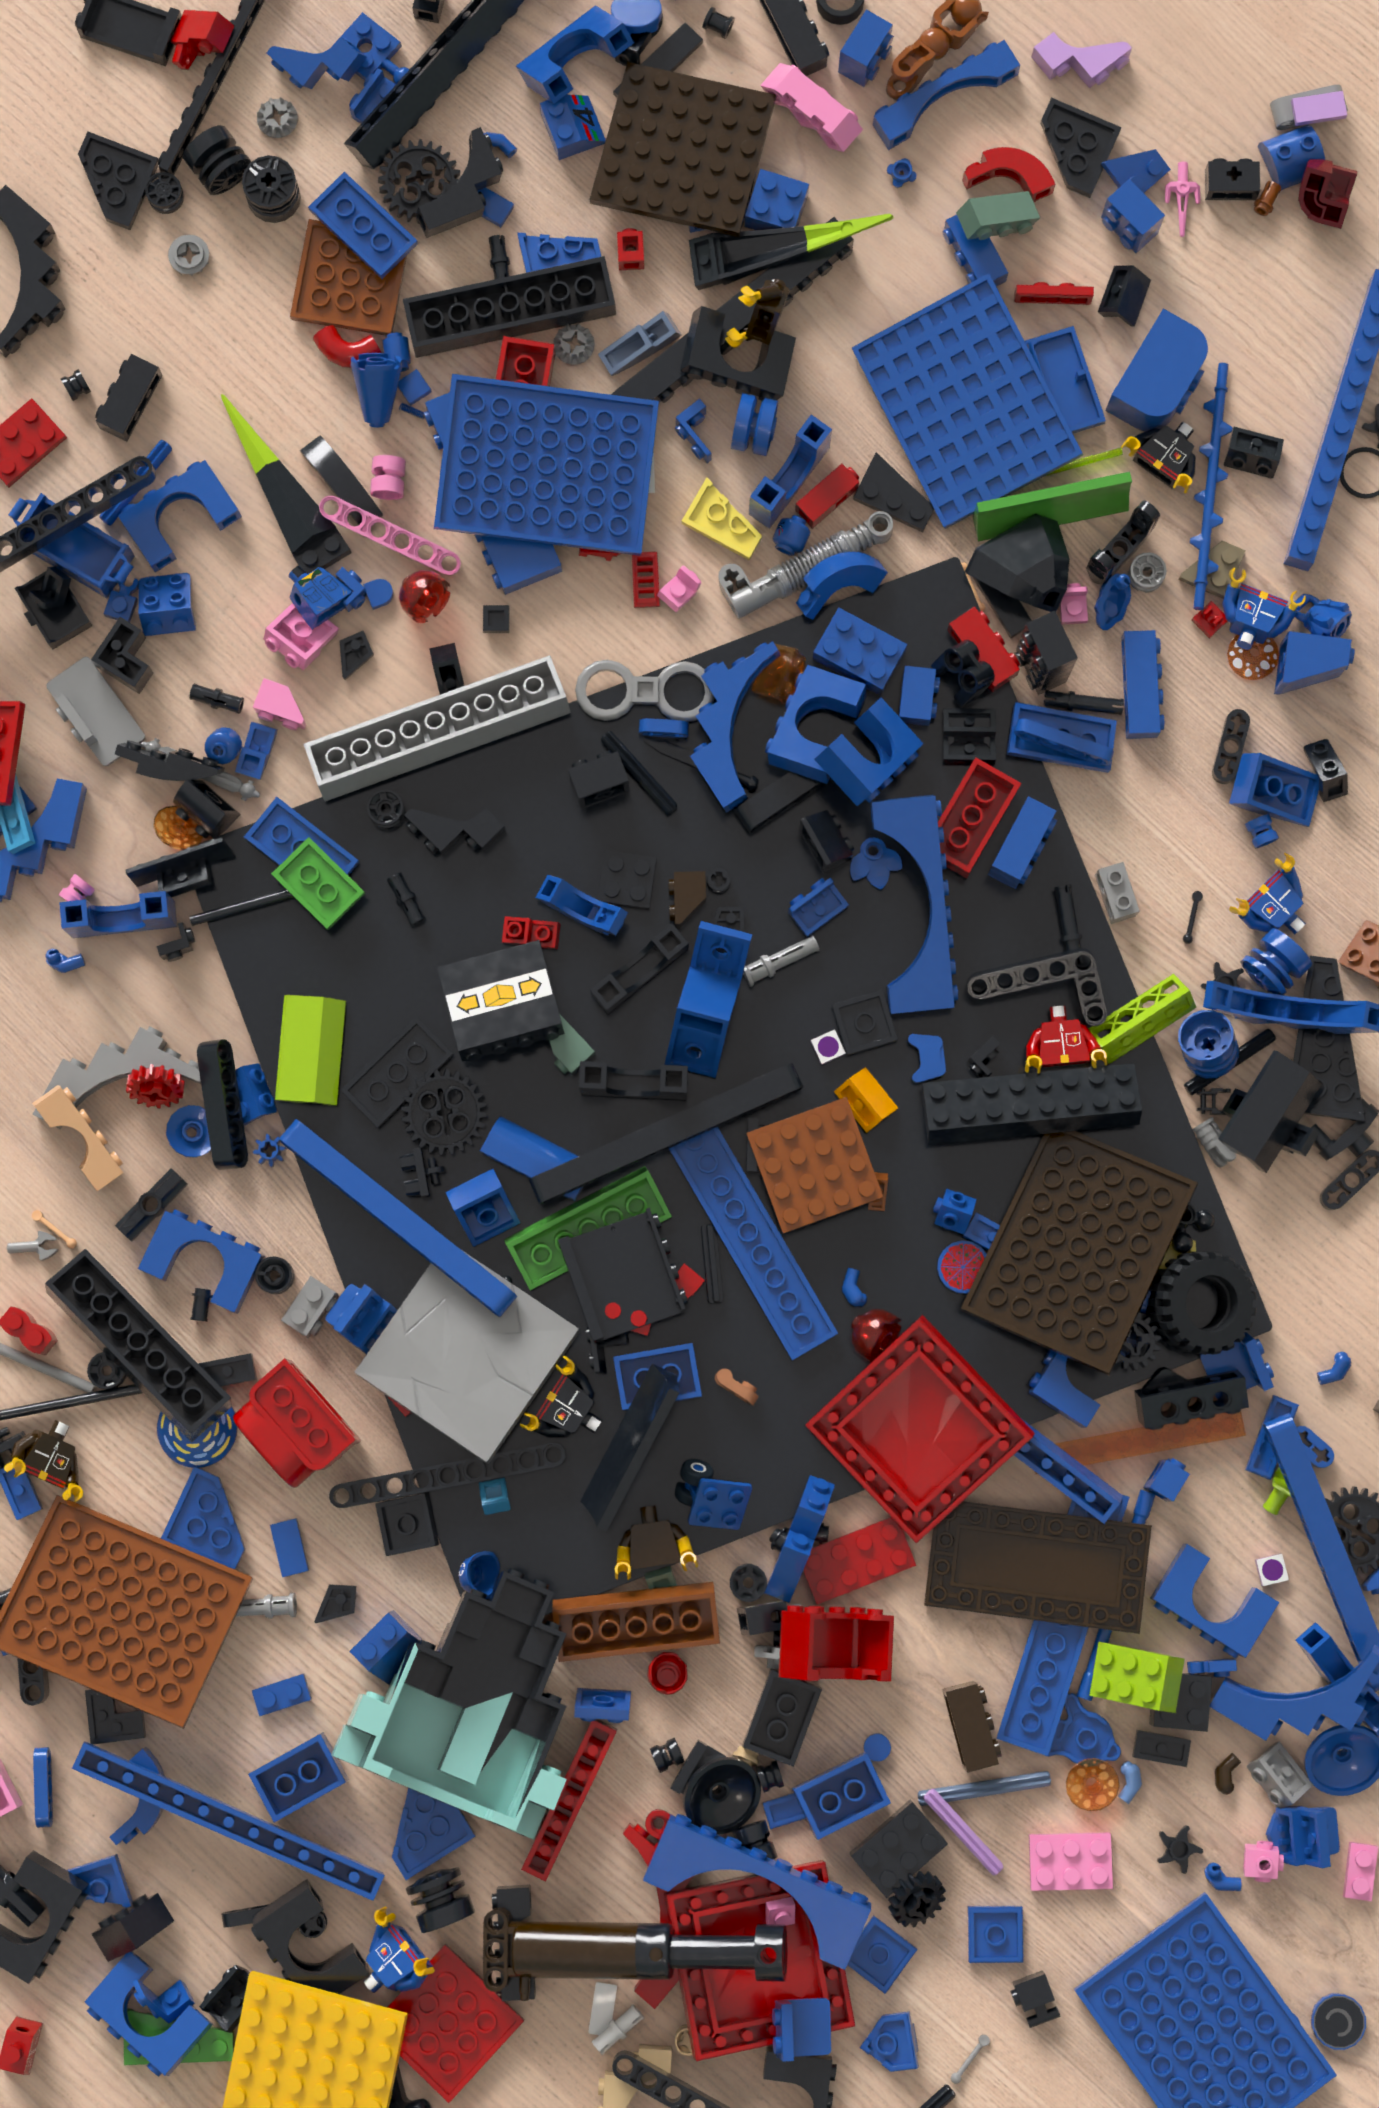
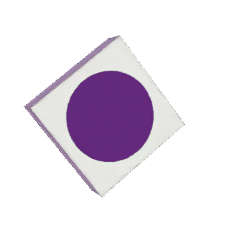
M835 1029L810 1041L821 1065L846 1054Z
M1282 1554L1255 1560L1261 1586L1289 1580Z

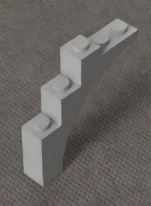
M149 1026L147 1030L139 1028L125 1055L123 1054L124 1048L112 1042L109 1046L101 1043L87 1070H84L86 1064L74 1058L70 1062L62 1059L43 1095L57 1085L63 1090L68 1087L76 1098L73 1105L77 1108L88 1096L103 1086L128 1077L133 1069L139 1071L140 1066L150 1068V1064H153L155 1067L163 1065L167 1071L174 1069V1075L181 1074V1077L200 1084L201 1080L198 1063L190 1060L187 1064L180 1060L181 1054L170 1048L163 1051L167 1044L161 1038L163 1033ZM35 1109L33 1115L44 1120L37 1109Z

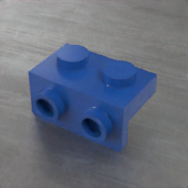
M823 878L810 887L812 891L805 897L800 894L789 903L791 907L788 909V914L806 937L849 907L847 901L835 887L832 878L826 881Z
M260 1064L246 1065L236 1069L243 1124L247 1125L265 1115L276 1113L277 1108L274 1098L270 1093Z

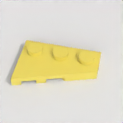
M706 477L683 517L682 524L750 560L762 539V535L729 503V500Z

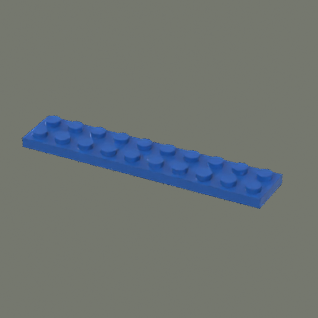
M716 1127L669 1148L791 1360L793 1361L837 1335L836 1328L719 1128Z
M1123 1495L1121 1503L1108 1520L1122 1522L1130 1497ZM1071 1501L1067 1515L1096 1518L1075 1501ZM1033 1621L996 1739L1045 1756L1049 1755L1089 1627Z

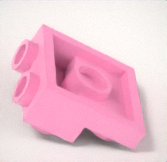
M292 603L266 627L263 639L270 651H279L285 656V661L292 668L299 667L304 670L320 655L321 649L338 634L339 628L327 620L312 630Z

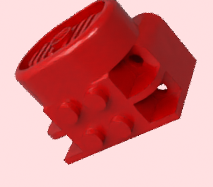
M286 1358L251 1388L249 1393L250 1400L233 1415V1421L241 1433L272 1469L293 1488L301 1485L316 1470H325L330 1467L352 1446L362 1441L292 1360Z

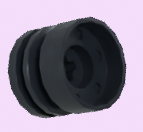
M222 125L211 127L202 132L187 146L183 153L184 161L194 174L199 175L198 179L202 185H205L204 187L210 195L222 194L240 183L245 169L251 163L250 158L244 153L243 149L236 146L234 137Z
M270 155L258 157L249 163L243 173L242 185L249 208L254 215L265 222L271 223L282 222L293 216L299 207L301 195L294 170L289 163L280 157Z
M459 1867L432 1872L419 1878L414 1884L406 1888L408 1895L419 1892L421 1896L411 1900L412 1906L424 1904L426 1909L416 1915L421 1933L437 1930L475 1913L469 1894L456 1896L455 1891L465 1885L464 1880L451 1882L452 1879L461 1875Z

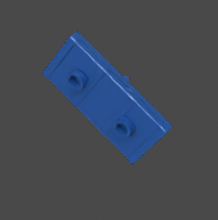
M1074 326L1026 340L1025 343L1072 433L1105 424L1106 419Z

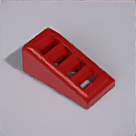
M654 551L642 552L641 556L632 555L634 608L660 607V598L657 596L659 592L658 553ZM653 562V565L637 566V563ZM653 572V576L638 577V573ZM654 583V587L638 588V584ZM654 593V598H639V594Z

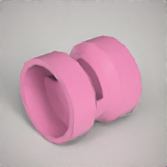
M74 874L70 879V885L67 888H63L58 895L66 901L84 900L87 896H91L95 889ZM75 887L77 890H79L82 893V895H80L73 888Z

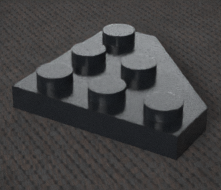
M1051 97L1041 119V127L1066 188L1091 198L1104 169L1101 163L1108 160L1122 127Z
M87 131L78 156L107 222L131 230L146 195V183L155 174L159 159Z

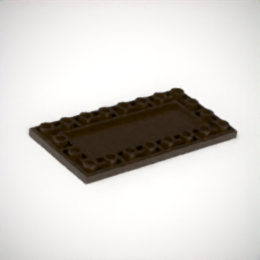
M963 1501L933 1528L924 1606L1140 1634L1152 1525L1107 1520L1104 1524L1097 1518Z

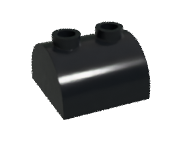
M186 780L173 799V803L178 807L175 813L184 821H188L191 818L197 824L195 831L206 839L209 835L212 838L220 836L241 815L203 780Z

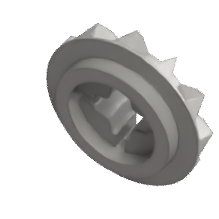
M280 97L279 99L270 98L266 103H261V108L257 112V123L260 130L267 136L273 138L285 137L297 125V111L291 102ZM275 109L276 111H278L279 115L284 114L280 117V126L278 125V122H276L275 119L270 120V118L273 117V110Z
M183 235L171 244L168 258L173 269L181 275L189 274L193 276L194 273L202 272L203 268L208 264L210 252L207 244L200 237ZM187 247L190 248L192 254H197L192 257L191 264H189L186 258H182L187 254Z
M579 323L577 325L567 324L566 327L558 330L554 338L555 353L561 361L567 364H581L588 360L594 351V337L588 328L582 327ZM575 335H577L578 343L581 345H577L571 353L570 344L566 342L572 341Z

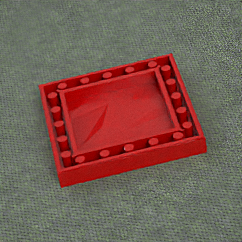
M923 1315L805 1425L916 1544L1031 1440L1035 1434Z
M823 1860L792 1866L793 1869L800 1872L803 1870L813 1872L820 1881L825 1883L829 1881L826 1862ZM756 1874L664 1893L668 1921L674 1928V1935L755 1936L757 1924H766V1902L792 1897L776 1883ZM794 1897L792 1898L795 1903V1924L786 1926L788 1958L785 1982L756 1981L755 1970L677 1969L694 2060L701 2061L773 2045V2037H776V2026L773 2025L772 2010L775 2008V2000L826 1998L830 2001L831 2032L855 2027L846 1971L820 1959L817 1936L813 1925ZM770 1947L766 1948L767 1956L775 1959L777 1957L775 1950Z

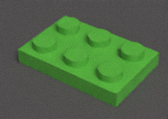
M309 837L271 873L327 930L365 894Z

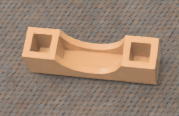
M57 1085L32 1104L50 1128L68 1126L82 1134L86 1145V1153L79 1168L96 1191H99L123 1173L120 1169L123 1163L114 1151L109 1154L104 1145L108 1142L101 1132L97 1130L94 1133L88 1124L92 1120L84 1109L78 1111L73 1105L76 1098L68 1087L63 1090Z

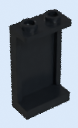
M84 0V8L82 12L77 14L75 20V27L80 38L166 67L174 47L171 39L182 17L180 10L170 7L169 12L134 0Z

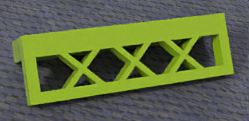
M1172 974L1107 1016L1103 1024L1092 1026L1089 1030L1095 1036L1101 1050L1107 1053V1063L1110 1064L1197 1007L1190 990L1175 974ZM1172 985L1178 988L1171 994H1164V991ZM1147 1001H1155L1151 1007L1142 1008L1143 1004ZM1133 1015V1018L1128 1022H1120L1124 1016ZM1104 1029H1111V1032L1103 1038L1097 1035Z

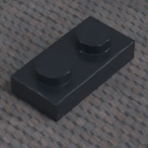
M1136 1730L1132 1757L1187 1767L1191 1740Z

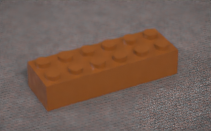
M713 1582L556 1599L552 1603L554 1623L562 1626L560 1631L566 1633L558 1654L559 1662L720 1644Z

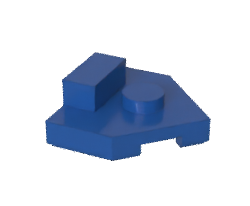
M910 2011L883 2015L860 2046L863 2051L868 2055H872L890 2072L917 2069L919 2067L917 2058L919 2050Z

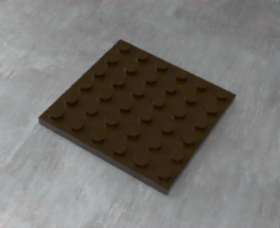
M627 62L592 188L590 204L740 237L773 113L776 95Z

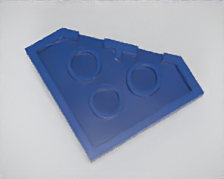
M194 1466L161 1539L236 1570L245 1551V1546L221 1479Z
M408 1788L392 1858L405 1880H408L476 1835L460 1809Z

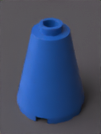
M387 353L359 354V360H355L353 356L351 357L350 365L364 421L369 423L370 427H384L385 423H388L391 418L402 369V358L395 355V360L388 359Z

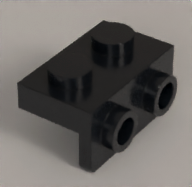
M234 1965L223 1974L220 1983L205 1995L204 2001L199 2006L229 2033L240 2022L250 1973L247 1969L238 1965Z

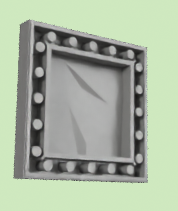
M473 1257L471 1258L517 1295V1298L501 1317L495 1315L433 1264H430L357 1367L355 1374L468 1452L489 1464L580 1331L579 1328Z

